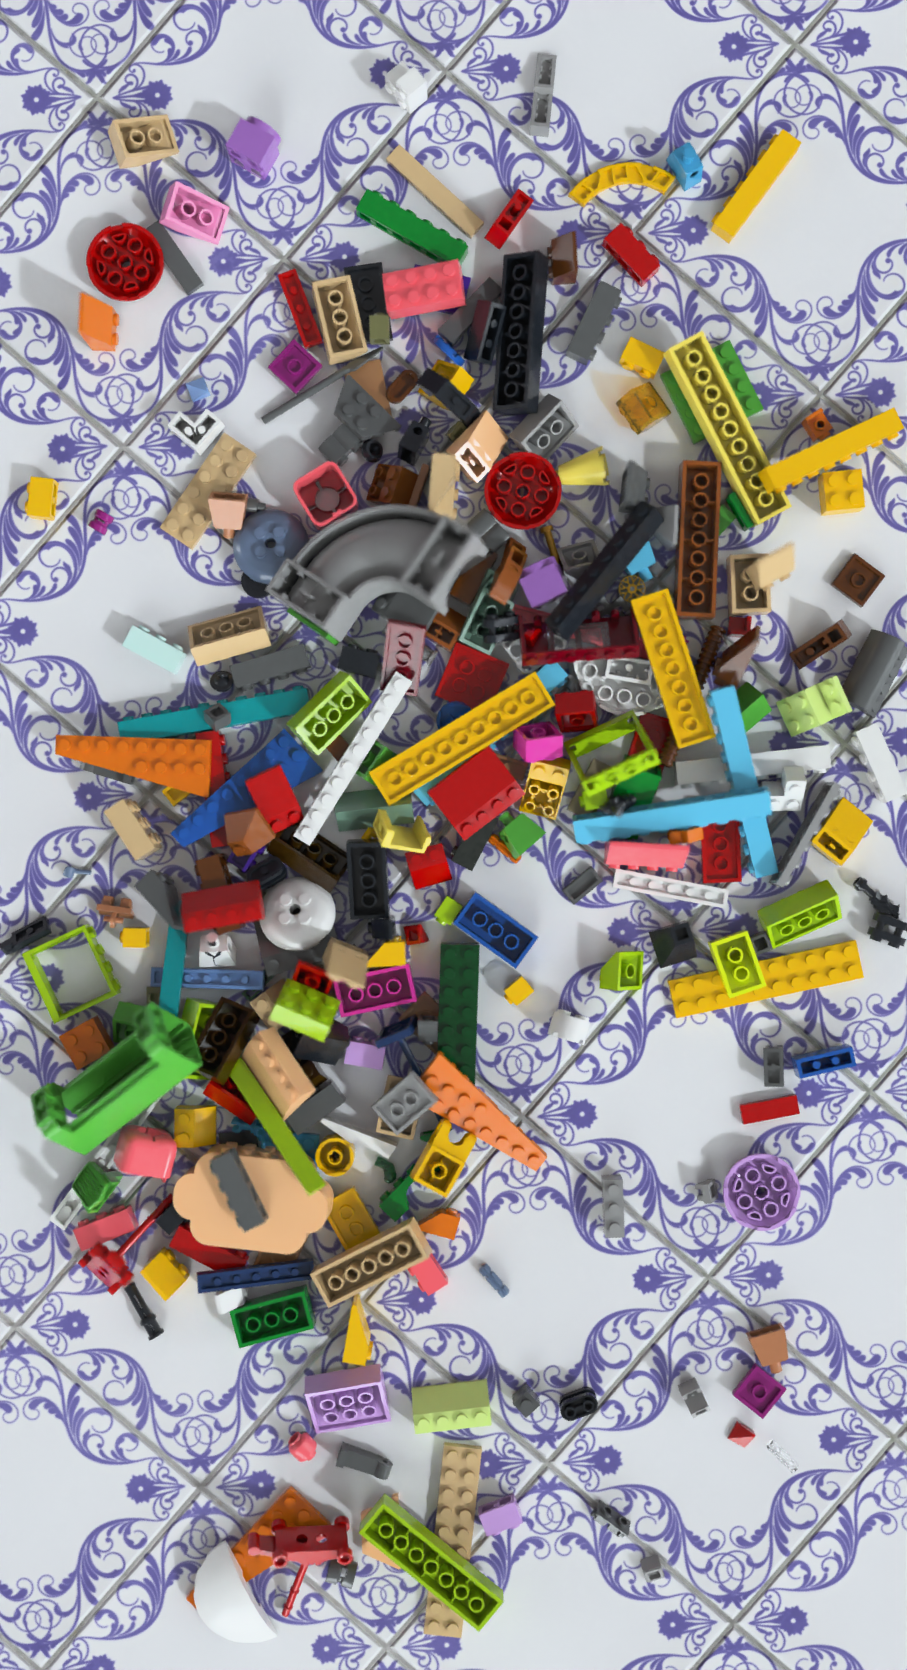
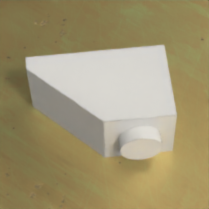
M248 1288L217 1291L215 1299L218 1314H224L244 1305L247 1297H249Z

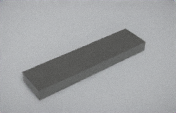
M159 220L146 228L158 241L163 252L164 262L189 296L204 285L167 230L159 223Z

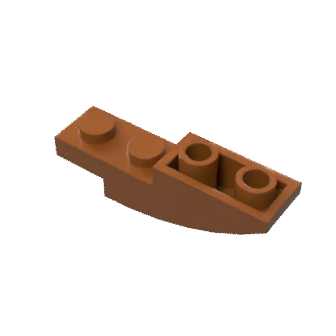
M512 537L506 543L501 564L495 571L489 591V596L503 605L508 602L528 556L525 553L527 547Z

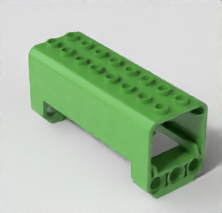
M152 1002L145 1005L133 1015V1025L136 1026V1030L64 1087L53 1082L47 1083L30 1096L36 1127L40 1128L45 1138L82 1155L88 1154L202 1066V1059L191 1026L186 1021ZM65 1108L78 1116L69 1124Z

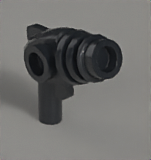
M632 793L610 796L607 798V802L599 806V809L604 814L621 817L623 815L622 811H626L636 803V798Z

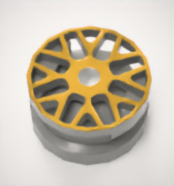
M635 575L627 576L619 583L617 594L618 596L622 595L625 601L628 602L635 595L638 598L644 596L645 584L640 577Z

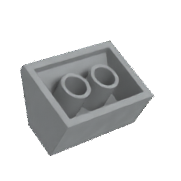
M548 393L538 404V413L528 414L509 434V437L522 452L535 453L548 460L579 425L562 400Z

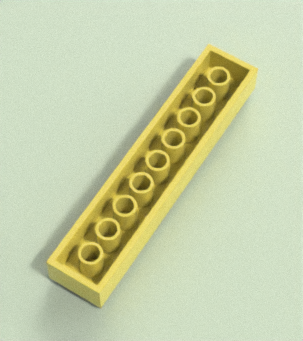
M703 331L669 348L663 355L717 461L722 462V471L733 492L736 493L754 524L752 528L792 507L784 491L777 495L775 492L767 494L758 473L771 464Z

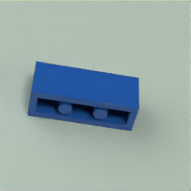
M848 1044L791 1056L794 1073L799 1079L857 1066L853 1047Z

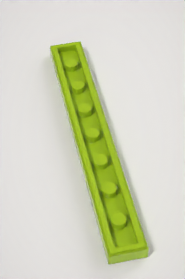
M239 1058L229 1075L308 1196L312 1195L326 1186V1183L243 1059Z

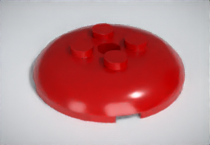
M122 223L113 227L108 226L94 237L87 251L86 265L92 283L102 294L113 300L125 302L143 298L157 286L163 274L164 257L158 241L148 230L136 224ZM125 262H130V266L122 267Z
M531 452L512 453L497 461L487 475L484 488L485 501L491 514L503 525L518 530L533 529L547 522L556 512L562 493L561 481L553 465L542 456ZM520 488H525L528 494L521 497L517 491Z

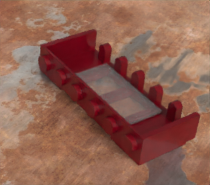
M632 607L630 608V616L619 617V610L613 609L611 616L607 618H600L599 611H593L591 619H585L568 641L554 634L547 624L542 622L541 615H535L534 623L523 624L522 615H519L518 629L522 666L639 657L640 641L637 620ZM535 627L540 629L542 633L534 646L530 647L526 645L524 633L527 629Z

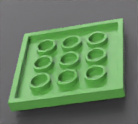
M730 340L712 348L746 417L749 418L761 412L764 408ZM671 369L662 373L660 378L693 444L706 439Z

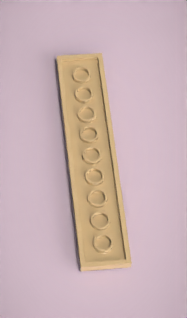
M444 1442L434 1534L470 1563L482 1446ZM428 1590L424 1634L461 1638L463 1618Z

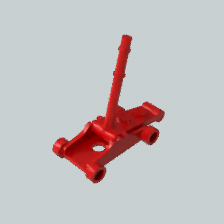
M170 1193L162 1200V1203L150 1216H147V1219L117 1251L113 1249L110 1251L108 1247L103 1246L98 1241L78 1262L82 1268L86 1266L108 1287L107 1291L111 1295L121 1286L124 1287L134 1277V1274L128 1270L127 1262L122 1256L155 1223L154 1221L166 1208L170 1207L169 1205L173 1202V1195Z
M337 1517L334 1525L286 1527V1521L278 1518L271 1523V1533L275 1536L259 1535L257 1532H251L248 1535L249 1555L272 1557L273 1565L277 1568L285 1567L288 1561L301 1563L294 1583L290 1588L288 1598L284 1603L282 1616H289L309 1564L320 1565L332 1559H337L342 1565L352 1562L353 1554L351 1548L348 1547L347 1531L350 1528L348 1517ZM324 1538L327 1539L325 1542H319Z

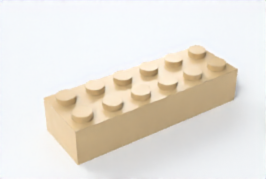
M413 1216L316 1265L310 1276L326 1305L330 1308L428 1259L432 1249Z

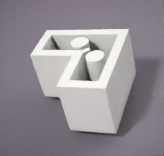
M402 60L385 75L386 90L390 95H395L399 106L403 110L406 109L409 114L428 99L427 81L415 66L409 69Z
M208 409L201 414L195 423L179 411L167 425L177 437L200 456L225 428L223 422Z
M783 766L781 781H761V787L767 786L770 792L772 811H801L807 782L803 766Z

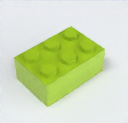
M287 978L269 1019L324 1042L341 1001Z

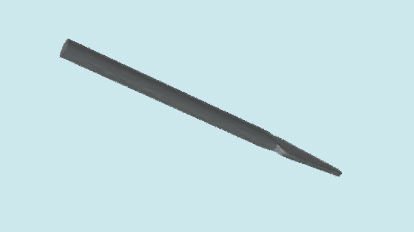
M381 346L350 361L345 367L261 417L263 422L267 424L348 373L356 371L384 348Z

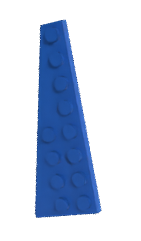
M283 729L170 834L184 848L224 826L225 813L255 808L244 780L277 764L281 765L291 788L314 777L323 770L296 740Z

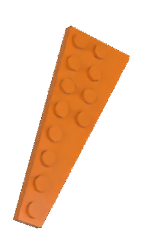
M56 735L55 754L202 797H210L212 740Z
M441 1051L436 1054L420 1076V1079L439 1099L429 1110L448 1119L453 1124L476 1135V1137L537 1171L547 1159V1153L533 1140H530L523 1133V1130L510 1120V1117L506 1114L504 1115L498 1109V1106L480 1088L471 1083L469 1078L463 1075L456 1068V1065L450 1062Z
M291 1485L231 1548L243 1570V1577L246 1582L273 1565L272 1557L259 1554L251 1556L248 1554V1535L251 1532H257L259 1535L275 1536L271 1533V1523L278 1518L286 1521V1527L332 1524ZM193 1588L187 1595L186 1600L196 1608Z

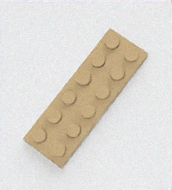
M224 432L160 528L193 550L212 523L208 502L211 492L232 493L257 455Z

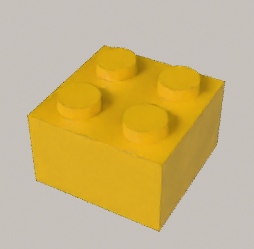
M862 469L823 472L818 477L821 516L860 512L865 508Z

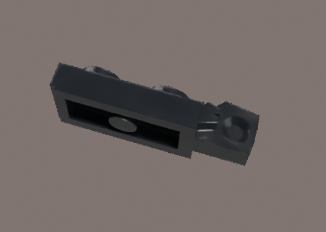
M43 916L11 933L12 936L8 940L0 943V949L5 955H9L51 934L49 919Z

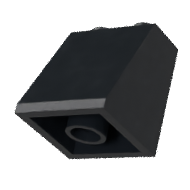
M333 1020L324 1042L291 1029V1053L294 1058L335 1066L339 1058L343 1057L346 1047H349L351 1037L348 1036V1027L336 1020Z

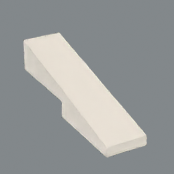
M326 1115L320 1121L351 1144L358 1138L387 1159H389L397 1147V1142L333 1117Z

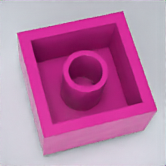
M550 721L524 724L513 730V748L528 763H536L538 760H555L556 758L563 757V735Z

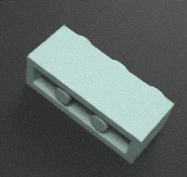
M132 625L122 646L177 674L187 654L182 652L184 648L175 643L172 646L165 643L167 639L158 634L155 637L148 634L150 630L141 625L138 628Z

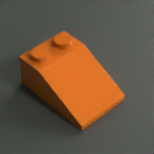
M80 293L78 333L92 351H115L116 345L119 343V336L116 333V326H119L120 322L119 314L116 313L112 306L85 293Z

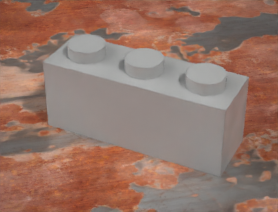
M620 1174L601 1175L603 1232L605 1238H624L623 1179Z

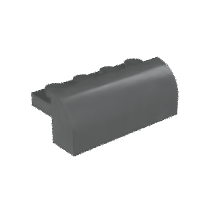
M871 629L842 686L851 707L857 708L867 716L875 718L903 661L907 657V647L904 646L905 642L888 633Z

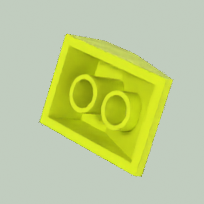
M741 930L707 942L729 998L766 986L748 931Z

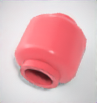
M296 1432L289 1439V1452L298 1461H310L315 1456L317 1443L307 1432Z

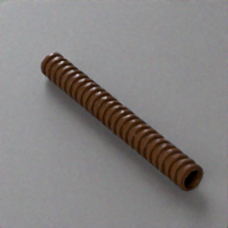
M710 626V631L707 633L708 637L705 638L706 642L703 643L704 648H701L702 653H699L700 658L697 659V664L694 666L701 690H704L703 685L706 684V679L709 677L708 673L711 672L710 668L713 667L712 662H715L714 657L718 655L716 652L720 650L721 640L724 639L723 635L726 634L725 629L720 626ZM671 730L668 731L669 737H666L667 742L663 744L665 747L661 749L663 752L659 754V764L668 768H673L674 765L672 763L676 761L677 751H680L677 748Z

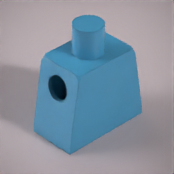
M690 142L672 151L666 161L685 192L701 182L703 163Z

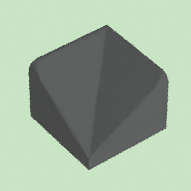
M220 703L203 711L204 721L215 732L231 724V713Z
M763 930L750 935L756 956L773 950L766 931Z

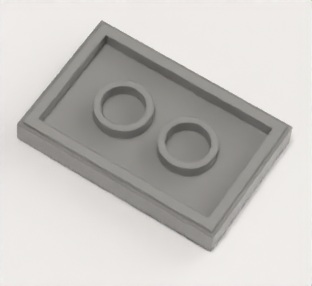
M412 1070L371 1107L389 1128L398 1135L437 1103L439 1099Z

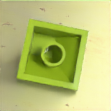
M644 951L616 952L600 969V988L614 991L642 989Z

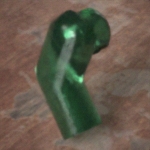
M378 1156L374 1165L383 1169L384 1181L390 1184L396 1179L397 1175L394 1164Z

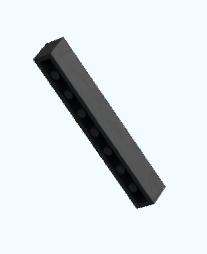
M644 501L639 503L544 622L554 634L566 641L569 640L664 522L655 506Z

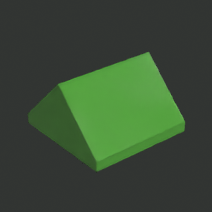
M745 682L736 690L746 733L771 712L772 709L765 696L749 682Z

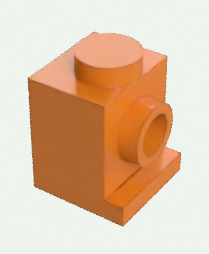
M822 408L801 422L813 442L818 439L823 441L831 435L830 431L833 429Z

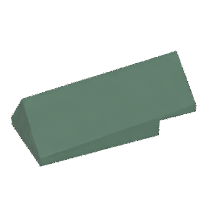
M490 568L485 573L457 639L488 655H491L496 643L483 642V634L488 633V628L482 627V618H485V615L490 613H496L498 616L503 615L504 611H512L515 605L512 601L520 587V584L517 583L505 605L489 596V591L495 571ZM504 626L496 627V631L503 630Z
M379 789L343 793L335 805L339 832L373 828V822L378 809L386 810L392 825L415 823L411 793L390 806Z

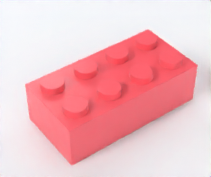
M458 259L382 274L386 310L391 320L466 306L462 268Z

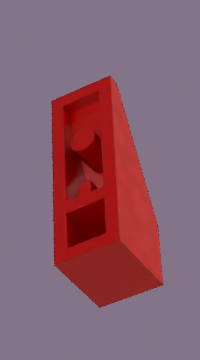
M518 188L484 238L500 250L534 200Z

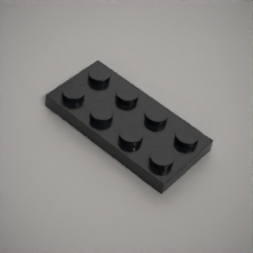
M382 262L344 267L345 276L350 275L366 345L371 344L369 315L379 312L388 315L382 279ZM390 322V341H393L392 329H391V322Z

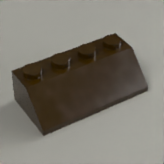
M301 821L276 833V837L270 842L266 852L278 857L297 873L331 893L348 869L347 852L318 833L310 846L294 837L293 834Z
M223 996L220 998L196 1042L202 1059V1066L195 1070L197 1073L224 1086L260 1020L255 1010Z

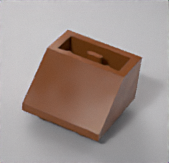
M378 464L366 500L381 506L408 505L418 475L403 466Z
M447 606L449 610L444 616L437 612L426 632L425 638L451 652L458 641V636L467 617Z

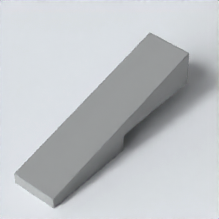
M539 53L537 55L530 136L548 137L557 55Z

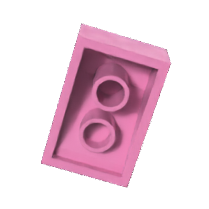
M176 181L169 187L159 223L176 232L218 245L230 207Z

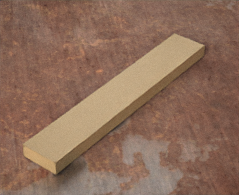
M400 144L386 158V161L470 239L484 225V222Z

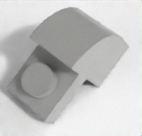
M695 1377L677 1385L693 1418L711 1410Z

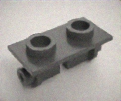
M599 1500L597 1510L593 1509L591 1512L593 1520L602 1526L608 1523L607 1529L617 1537H628L631 1521Z

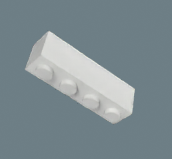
M878 723L870 724L852 732L853 737H851V741L860 752V762L868 770L866 773L867 778L875 786L876 790H874L876 798L879 801L881 800L882 803H887L907 794V789Z

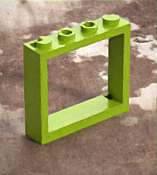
M633 710L563 742L588 797L660 763L652 743ZM632 731H637L646 748L645 751L589 778L585 777L577 760L578 757ZM575 745L576 748L570 750L569 747H572V746Z
M89 924L78 927L22 954L54 1024L121 993L120 982L117 978H114L112 974L113 967L109 961H106L103 955L105 950L101 944H98L95 938L97 933L94 927H90ZM84 932L111 991L64 1013L36 954Z

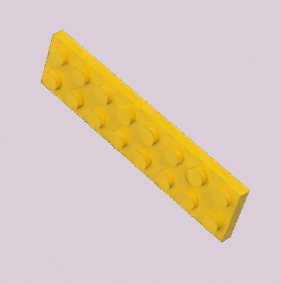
M668 588L631 600V607L637 620L677 748L681 749L716 737Z

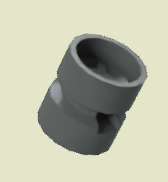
M337 1559L330 1560L325 1582L334 1585L339 1582L342 1587L352 1589L358 1562L352 1561L347 1565H342ZM342 1568L347 1569L345 1577L340 1576Z

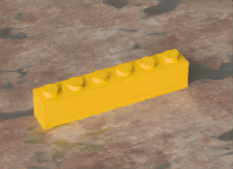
M782 129L779 135L775 133L769 142L771 146L767 151L764 149L757 158L759 161L757 165H752L746 173V176H748L744 182L741 180L734 190L736 192L735 195L727 198L723 204L724 210L721 213L718 211L711 222L714 224L711 231L727 243H730L796 154L802 142L784 129Z

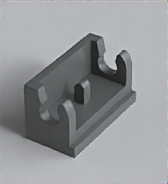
M777 1045L776 1047L765 1046L763 1048L764 1087H784L783 1045Z

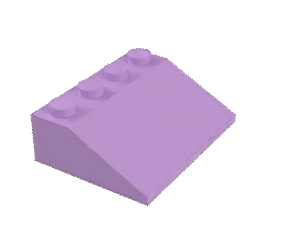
M380 1364L305 1376V1398L316 1434L391 1421L386 1387Z

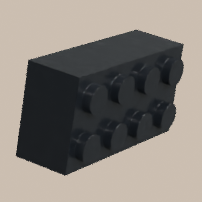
M378 838L349 839L346 843L350 920L389 918L390 897L387 848L381 847Z

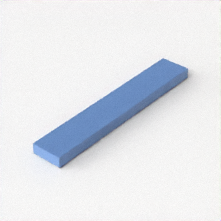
M151 967V986L161 987L163 967ZM184 968L182 987L265 990V971Z

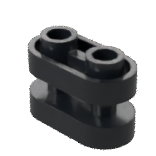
M504 611L503 615L498 616L496 613L486 614L485 618H482V627L488 628V633L483 634V642L499 643L520 639L519 630L514 629V625L519 624V615L515 614V611ZM506 626V630L496 631V627Z
M271 856L251 867L247 871L246 878L248 881L259 880L261 891H264L284 880L287 876V868L278 857Z
M874 912L872 919L876 920L877 924L875 928L869 926L867 934H870V939L881 942L882 939L889 941V946L898 949L900 945L904 946L906 939L902 938L901 935L903 930L907 931V923ZM885 924L896 927L894 934L883 931Z
M582 1387L562 1395L559 1400L561 1416L567 1421H573L594 1413L598 1407L595 1391L590 1387Z

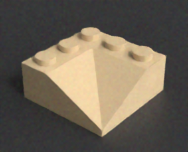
M433 453L428 504L429 511L441 516L445 514L453 520H456L457 508L453 507L454 501H458L459 489H455V484L460 481V461H457L456 454Z

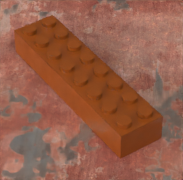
M683 460L679 465L677 504L679 505L673 601L678 619L712 620L715 618L722 462Z

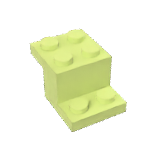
M837 675L776 702L791 737L852 711Z

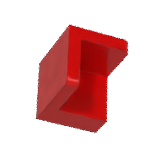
M746 616L745 618L728 617L727 637L741 638L751 630V616Z

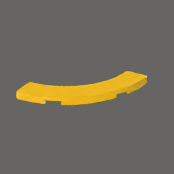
M639 162L616 163L600 168L588 177L583 178L570 191L568 197L584 208L600 192L624 184L643 185L664 195L674 182L676 176L659 167H652Z

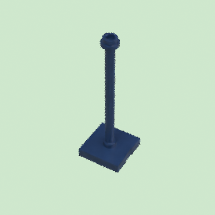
M415 1014L383 1027L375 1040V1044L379 1049L398 1041L411 1069L420 1077L422 1071L405 1040L406 1037L413 1034L418 1024V1018ZM434 1113L438 1122L443 1119V1117Z

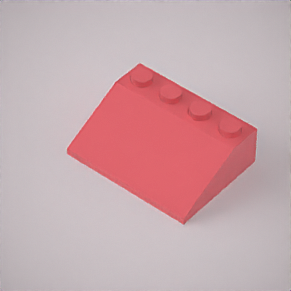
M606 841L604 864H609L608 868L620 869V865H628V869L639 870V866H647V870L658 871V867H666V871L677 872L678 868H683L690 846Z

